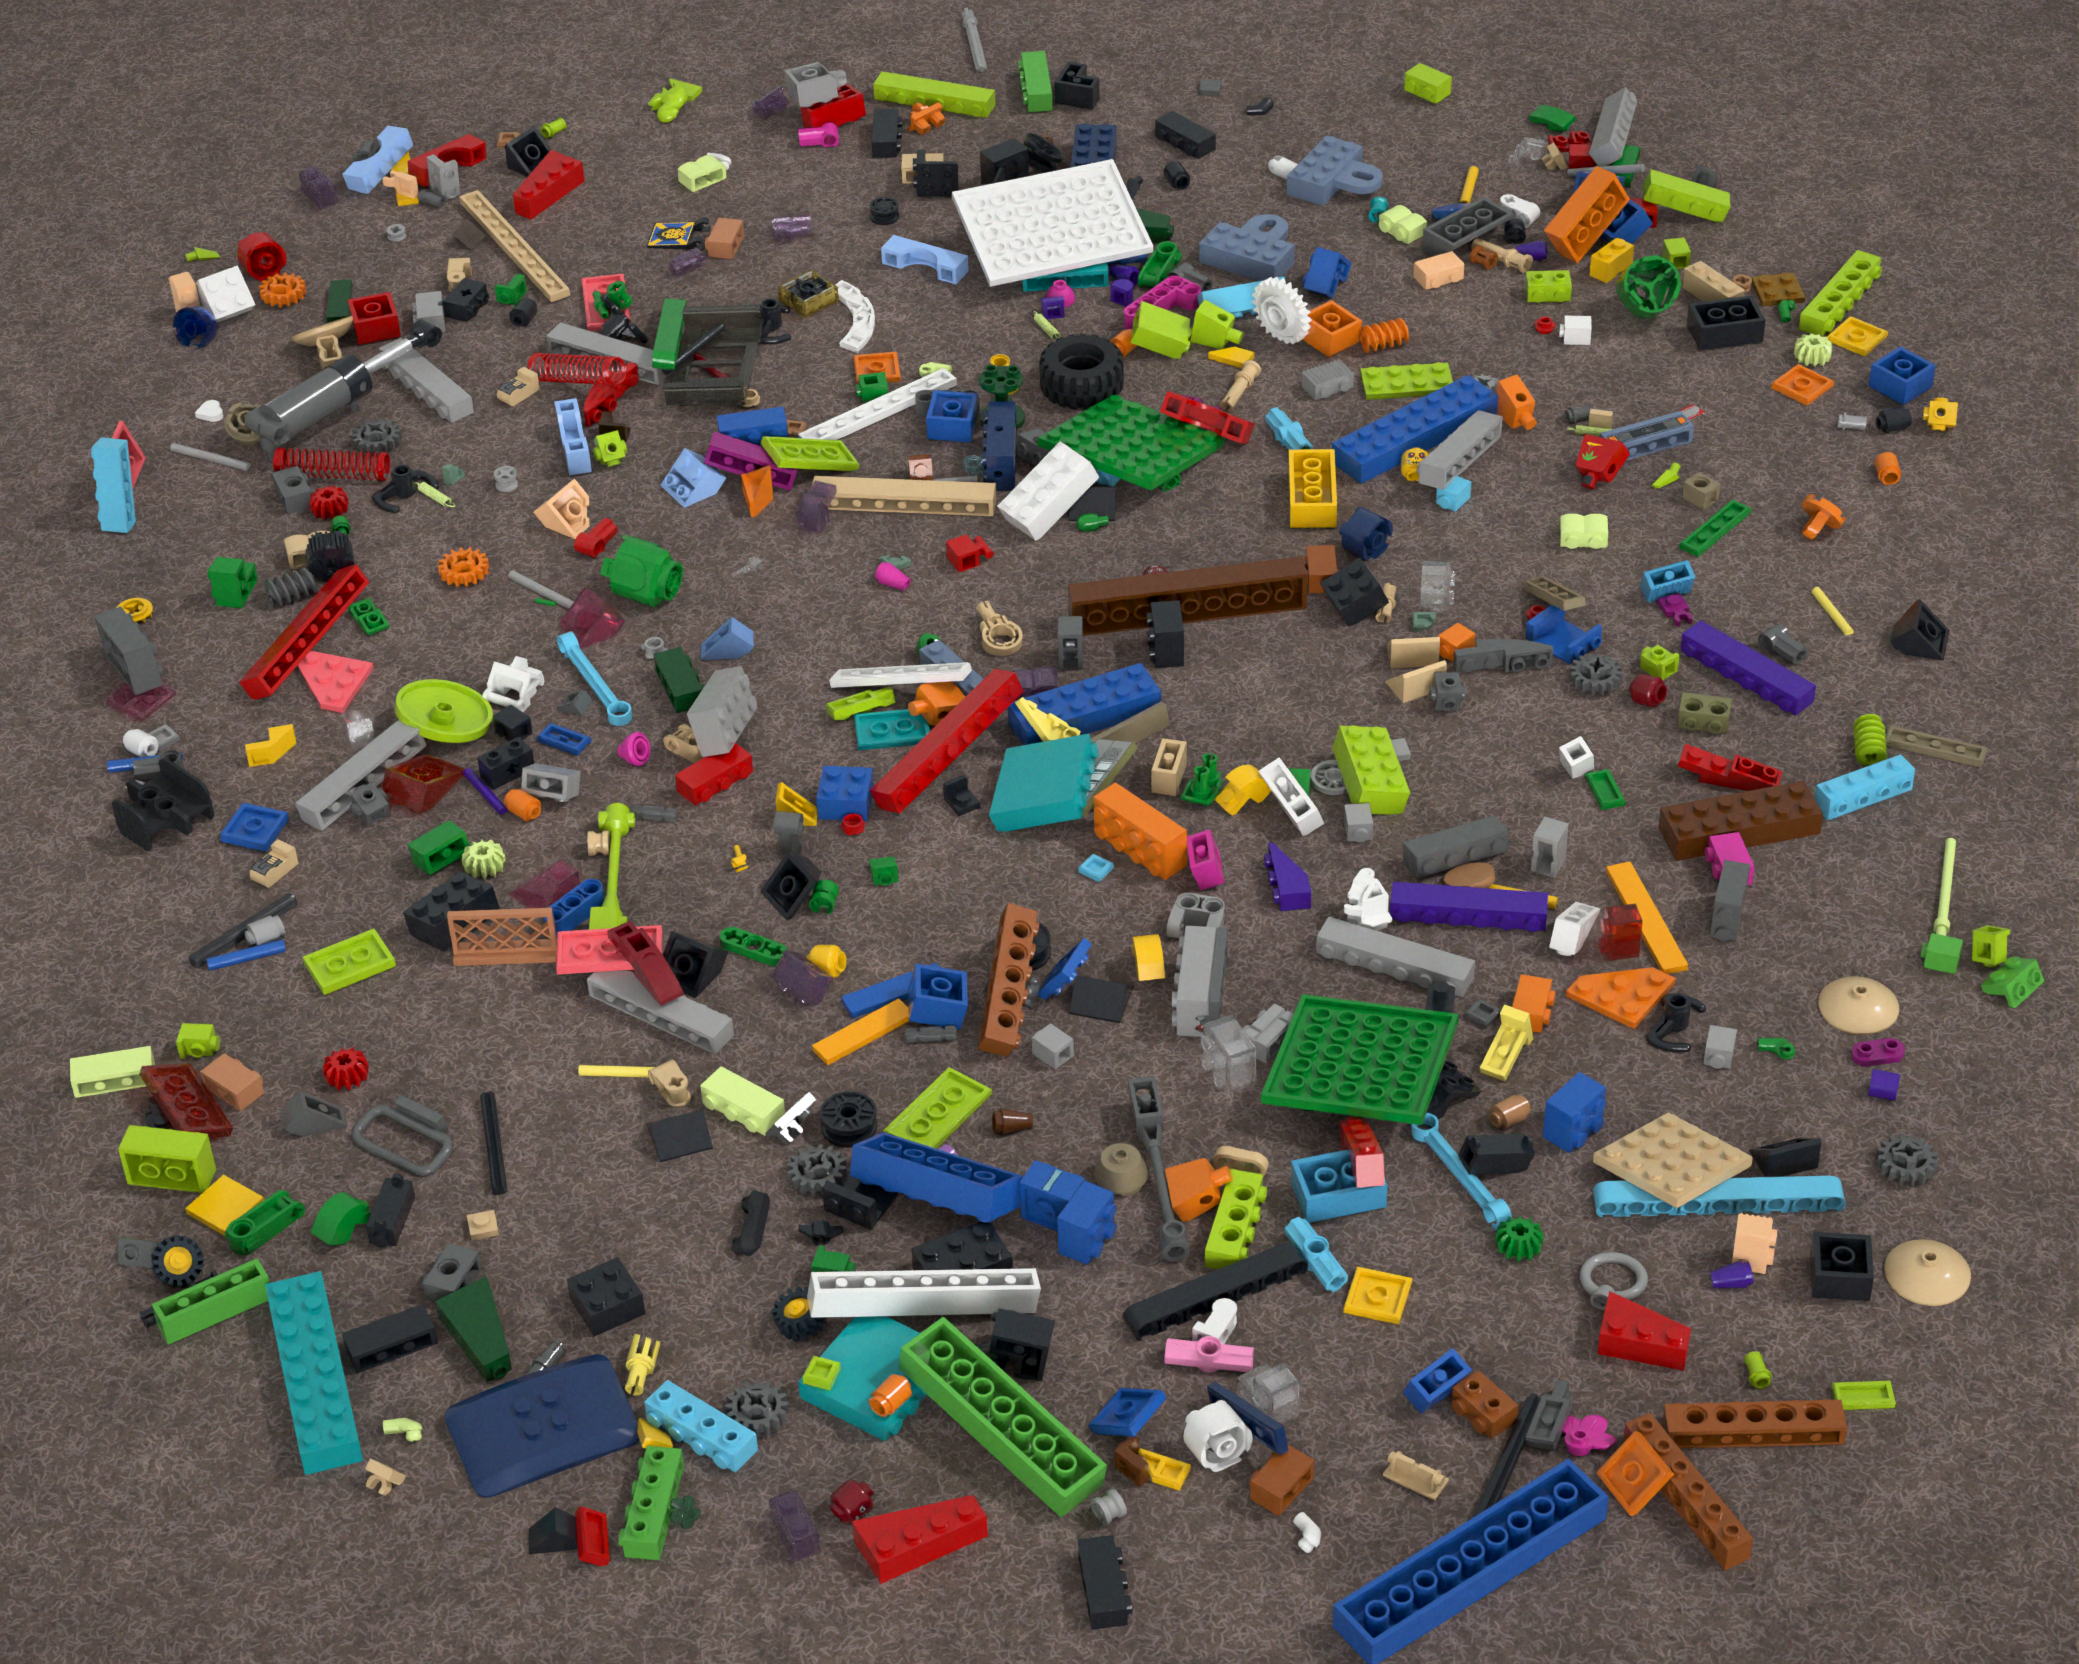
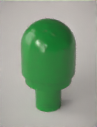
M1093 513L1083 514L1076 521L1077 528L1082 532L1096 531L1099 529V526L1109 525L1108 515L1098 517L1097 514Z
M341 515L335 516L331 521L332 533H335L336 530H341L346 536L349 535L350 525L348 519Z

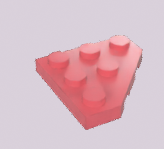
M310 651L298 664V670L318 701L320 708L340 713L346 710L374 669L371 662Z

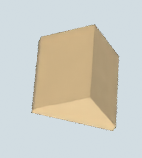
M1440 637L1391 639L1386 644L1390 668L1426 667L1439 662Z
M1443 660L1388 679L1385 683L1402 703L1429 695V687L1432 686L1434 673L1446 672L1447 664Z

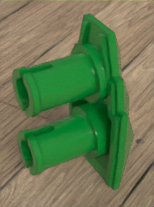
M1211 753L1202 755V766L1194 768V778L1188 781L1180 800L1209 806L1223 789L1221 786L1223 783L1221 772L1217 771L1218 756L1216 754H1213V760H1211Z

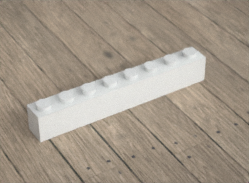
M1036 1268L811 1272L807 1299L811 1317L992 1314L993 1312H998V1308L1013 1310L1019 1313H1036L1041 1288Z

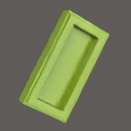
M1891 1381L1832 1383L1831 1386L1834 1400H1842L1844 1410L1895 1408L1896 1405Z

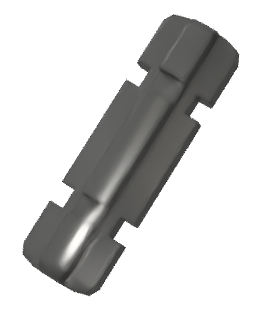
M631 804L629 808L630 813H635V819L643 817L642 819L662 821L666 819L665 822H676L678 818V810L676 808L667 807L666 810L661 806L644 805V807H641V804Z
M954 1025L945 1026L943 1029H941V1026L920 1027V1030H916V1028L905 1029L906 1043L957 1039V1030Z

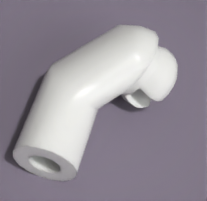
M707 153V155H712L726 166V170L729 169V165H731L729 157L722 154Z
M1301 1512L1293 1521L1303 1532V1537L1298 1541V1546L1306 1553H1310L1314 1547L1317 1548L1320 1544L1321 1531L1304 1512Z

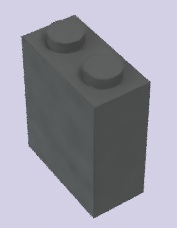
M1724 860L1714 901L1710 937L1717 938L1720 941L1730 940L1736 942L1746 902L1750 864Z

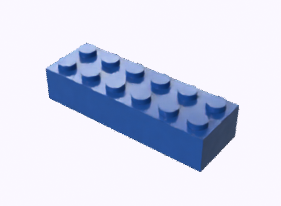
M1138 663L1028 696L1024 699L1035 703L1037 709L1045 714L1051 713L1065 721L1070 727L1081 731L1080 735L1115 726L1161 702V690L1142 663ZM1015 700L1007 707L1008 724L1021 744L1029 745L1043 742L1015 704L1017 700Z
M885 1132L854 1144L852 1149L850 1177L860 1179V1182L863 1184L882 1186L885 1191L900 1192L906 1194V1197L909 1199H922L930 1202L929 1204L934 1207H947L953 1209V1212L956 1214L972 1215L981 1222H992L994 1219L1007 1215L1008 1212L1020 1206L1019 1182L1023 1178L1022 1175Z

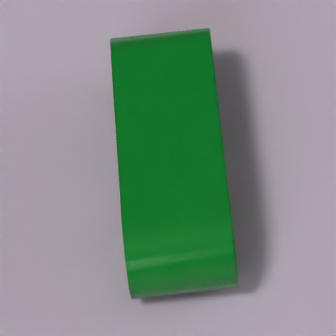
M1625 145L1622 157L1616 160L1613 166L1637 164L1640 147ZM1634 173L1615 174L1625 176L1624 187H1631Z

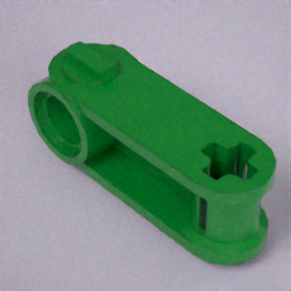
M1165 241L1157 245L1140 271L1138 277L1139 288L1144 286L1154 288L1164 281L1168 274L1175 269L1182 259V254L1177 249L1175 243Z
M279 1190L239 1218L233 1220L225 1230V1239L230 1243L231 1250L234 1253L249 1255L302 1217L305 1213V1206L303 1203L290 1198V1194L287 1191Z

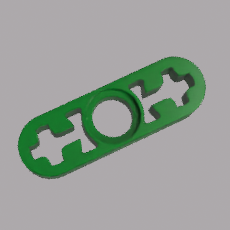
M728 927L720 932V945L728 951L770 966H781L788 960L787 947L784 944L736 927ZM751 945L760 946L757 950L747 949Z

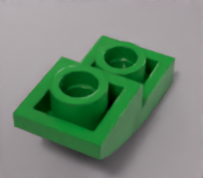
M1540 105L1529 115L1531 122L1547 124L1549 130L1561 132L1568 130L1570 125L1576 120L1574 115L1547 105Z
M370 598L351 604L348 607V612L367 636L389 628V624L381 610L376 609Z

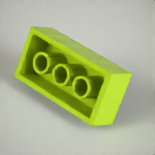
M1354 725L1339 726L1332 750L1351 803H1370L1371 814L1394 815L1403 813L1410 791L1387 729Z

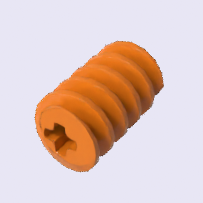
M1397 318L1395 321H1382L1379 324L1374 323L1371 326L1365 325L1362 327L1360 334L1361 345L1366 354L1369 353L1370 346L1376 352L1378 345L1382 350H1385L1386 343L1390 348H1393L1394 341L1398 346L1402 345V339L1407 344L1409 341L1408 328L1402 318Z

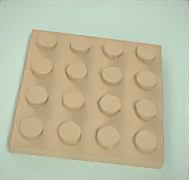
M1668 1112L1595 1152L1593 1163L1678 1208L1751 1167L1752 1156Z

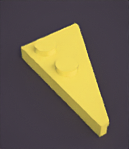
M1022 697L1015 702L1043 742L1080 735L1081 731L1070 727L1065 721L1051 713L1045 714L1040 711L1032 701L1025 700Z

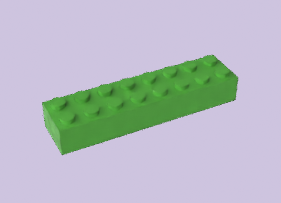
M945 1317L936 1321L901 1347L899 1369L1059 1517L1065 1516L1103 1486L1107 1464Z

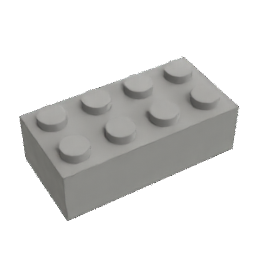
M742 666L715 670L687 712L702 757L729 753L757 709L756 698L751 694L749 678L747 674H744Z

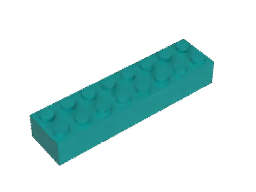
M318 1271L265 1284L305 1475L363 1461L322 1272Z

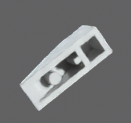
M1280 757L1259 770L1260 775L1302 836L1308 835L1324 824L1318 809Z
M1579 902L1572 904L1556 918L1549 948L1555 949L1560 955H1575L1581 949L1600 912V908Z

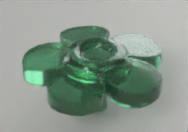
M687 1495L683 1499L675 1497L670 1502L671 1508L675 1511L670 1513L669 1518L674 1524L681 1522L683 1529H690L694 1525L693 1520H698L701 1516L699 1508H692L695 1505V1499L692 1496Z

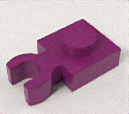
M1680 593L1657 599L1660 609L1667 618L1674 617V624L1677 627L1681 626V619L1692 624L1689 606Z

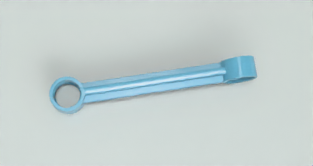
M570 631L557 636V644L561 653L566 652L564 657L570 658L606 707L609 723L615 726L628 724L632 720L630 704L625 701H618L581 651L574 633ZM616 712H625L623 715H613Z
M1426 1113L1423 1124L1430 1125L1433 1128L1422 1130L1416 1127L1419 1124H1411L1412 1136L1418 1141L1426 1142L1483 1209L1486 1221L1490 1223L1496 1220V1224L1493 1223L1491 1227L1494 1230H1498L1500 1222H1506L1508 1216L1512 1218L1507 1203L1501 1198L1496 1200L1475 1175L1468 1174L1458 1154L1438 1132L1439 1121L1437 1117L1431 1113Z

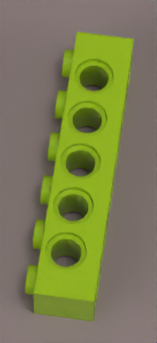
M1857 250L1802 311L1799 330L1812 333L1813 335L1820 334L1821 337H1824L1827 332L1831 333L1837 321L1841 322L1845 312L1852 309L1854 301L1860 300L1865 289L1869 290L1873 280L1880 277L1882 267L1880 266L1881 257Z

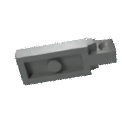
M1557 1380L1552 1394L1542 1395L1525 1437L1527 1447L1555 1451L1572 1409L1573 1400L1570 1397L1569 1381Z

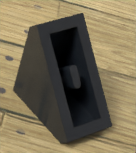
M553 1508L529 1528V1554L578 1549L576 1518L561 1509Z

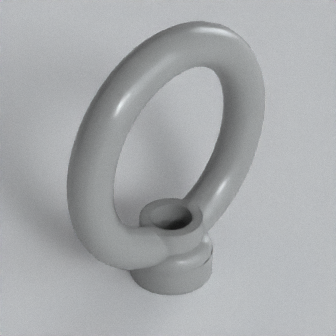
M1605 1252L1592 1256L1584 1262L1579 1273L1581 1285L1591 1295L1590 1302L1592 1306L1602 1310L1606 1308L1609 1291L1628 1300H1633L1644 1292L1648 1284V1275L1644 1266L1635 1258L1617 1252ZM1616 1263L1631 1269L1635 1273L1637 1280L1627 1290L1614 1291L1609 1285L1597 1286L1591 1279V1272L1602 1264Z

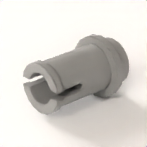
M1844 412L1838 415L1837 428L1865 431L1867 416L1847 415Z

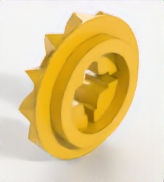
M131 598L121 602L116 607L121 606L126 614L134 612L131 614L134 623L138 621L145 623L146 618H151L154 611L152 603L143 598Z

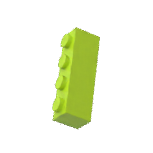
M1650 169L1643 184V200L1711 221L1723 222L1730 209V193Z

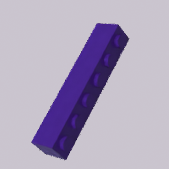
M1700 620L1682 633L1680 650L1686 656L1694 657L1701 661L1704 666L1711 667L1720 672L1725 678L1736 681L1744 689H1750L1760 695L1762 699L1769 700L1778 705L1781 710L1788 711L1796 716L1814 702L1815 684Z
M1393 882L1390 915L1392 920L1399 922L1418 921L1426 924L1445 923L1452 926L1472 925L1478 928L1499 927L1504 930L1513 928L1526 929L1531 932L1538 930L1546 931L1548 893Z

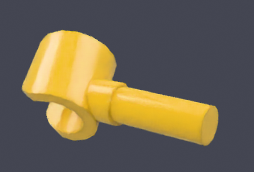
M735 845L736 857L731 859L733 868L746 864L745 861L747 859L746 855L741 853L740 846ZM748 865L736 869L735 871L740 872L742 870H745L748 868Z

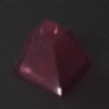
M584 587L558 625L565 633L572 631L577 638L580 649H584L615 637L625 623V620L613 606Z
M560 859L546 866L510 892L509 895L528 908H548L580 884L579 872Z

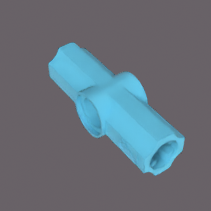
M1278 407L1270 409V412L1265 415V422L1273 430L1275 439L1282 443L1281 447L1286 446L1289 450L1313 449V446L1304 437L1302 427L1298 421L1292 422Z
M1300 1217L1292 1219L1284 1228V1234L1308 1262V1270L1313 1271L1326 1290L1335 1292L1341 1289L1348 1281V1275L1329 1251L1328 1241L1324 1237L1318 1236L1306 1219H1301Z

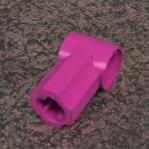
M825 123L818 128L798 129L800 146L822 145L824 148H827L828 146L837 147L839 144L838 128L833 123Z

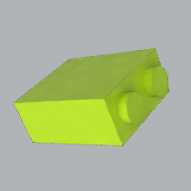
M1141 301L1134 316L1130 343L1174 359H1180L1182 354H1186L1190 347V341H1188L1192 332V328H1189L1190 318Z

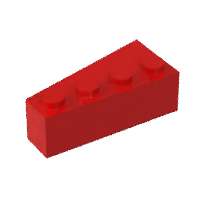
M550 150L513 193L515 214L532 220L585 181L583 163L572 157Z

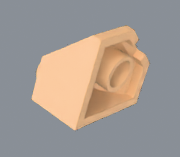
M573 479L533 513L546 528L576 539L579 533L584 532L589 527V518H587L589 496L579 483Z

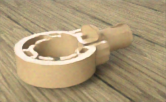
M985 601V605L983 602H980L976 610L983 619L980 623V630L982 631V646L984 650L996 656H1006L1017 652L1022 646L1023 634L1020 627L1008 621L1004 615L1000 618V614L995 613L989 601ZM1007 635L1012 638L1011 641L1004 644L997 642L994 645V637Z

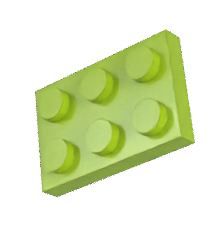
M375 929L303 956L305 967L323 995L396 967L394 957Z

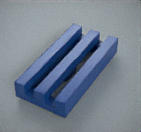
M550 723L537 736V742L579 756L580 751L584 750L586 745L591 743V737ZM552 731V732L558 733V734H560V735L557 736V735H554V734L549 733V732ZM568 737L571 738V739L580 741V742L577 743V742L568 740Z

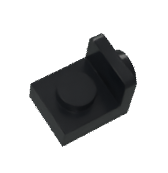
M965 775L943 784L944 800L958 817L980 808V802L968 789V781Z

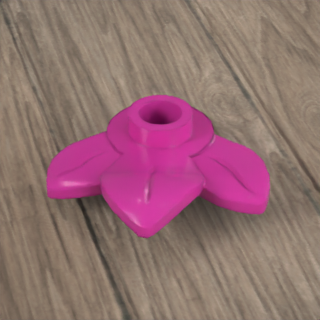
M1589 1415L1582 1420L1574 1416H1568L1562 1431L1565 1435L1564 1443L1568 1452L1576 1456L1587 1455L1591 1449H1608L1617 1442V1439L1605 1433L1608 1422L1599 1415Z

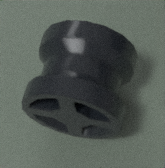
M1513 218L1505 223L1506 242L1508 244H1522L1526 239L1524 222Z

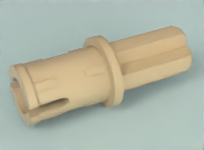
M1386 583L1382 590L1389 603L1377 611L1376 620L1377 622H1384L1385 616H1387L1386 622L1389 623L1391 621L1392 609L1396 605L1394 600L1396 587Z

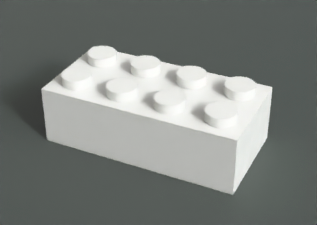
M1059 442L997 507L1008 522L1036 541L1061 518L1099 476L1090 461L1062 442Z

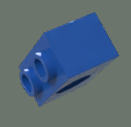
M1452 1348L1412 1378L1404 1389L1403 1394L1423 1414L1452 1392V1387L1467 1378L1472 1369Z

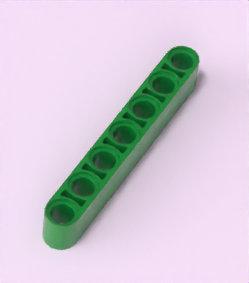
M664 299L653 349V369L675 370L685 322L687 300Z

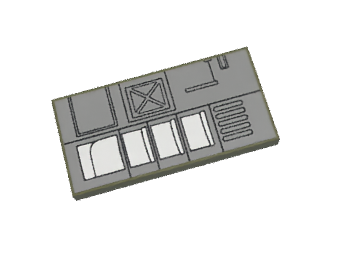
M1109 739L1096 740L1098 757L1095 759V771L1091 776V788L1087 793V805L1084 807L1082 818H1085L1093 808V796L1109 787L1137 749L1134 742Z

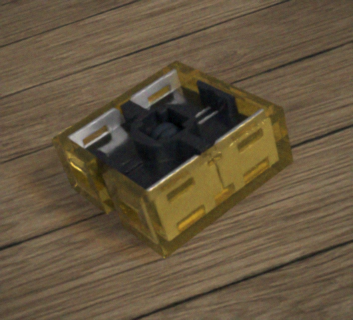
M813 269L778 285L779 300L789 307L794 306V311L804 318L839 301L838 287Z

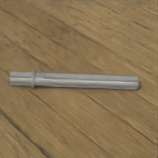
M964 8L965 12H962V25L966 29L975 69L977 72H985L987 64L977 29L978 21L972 9Z

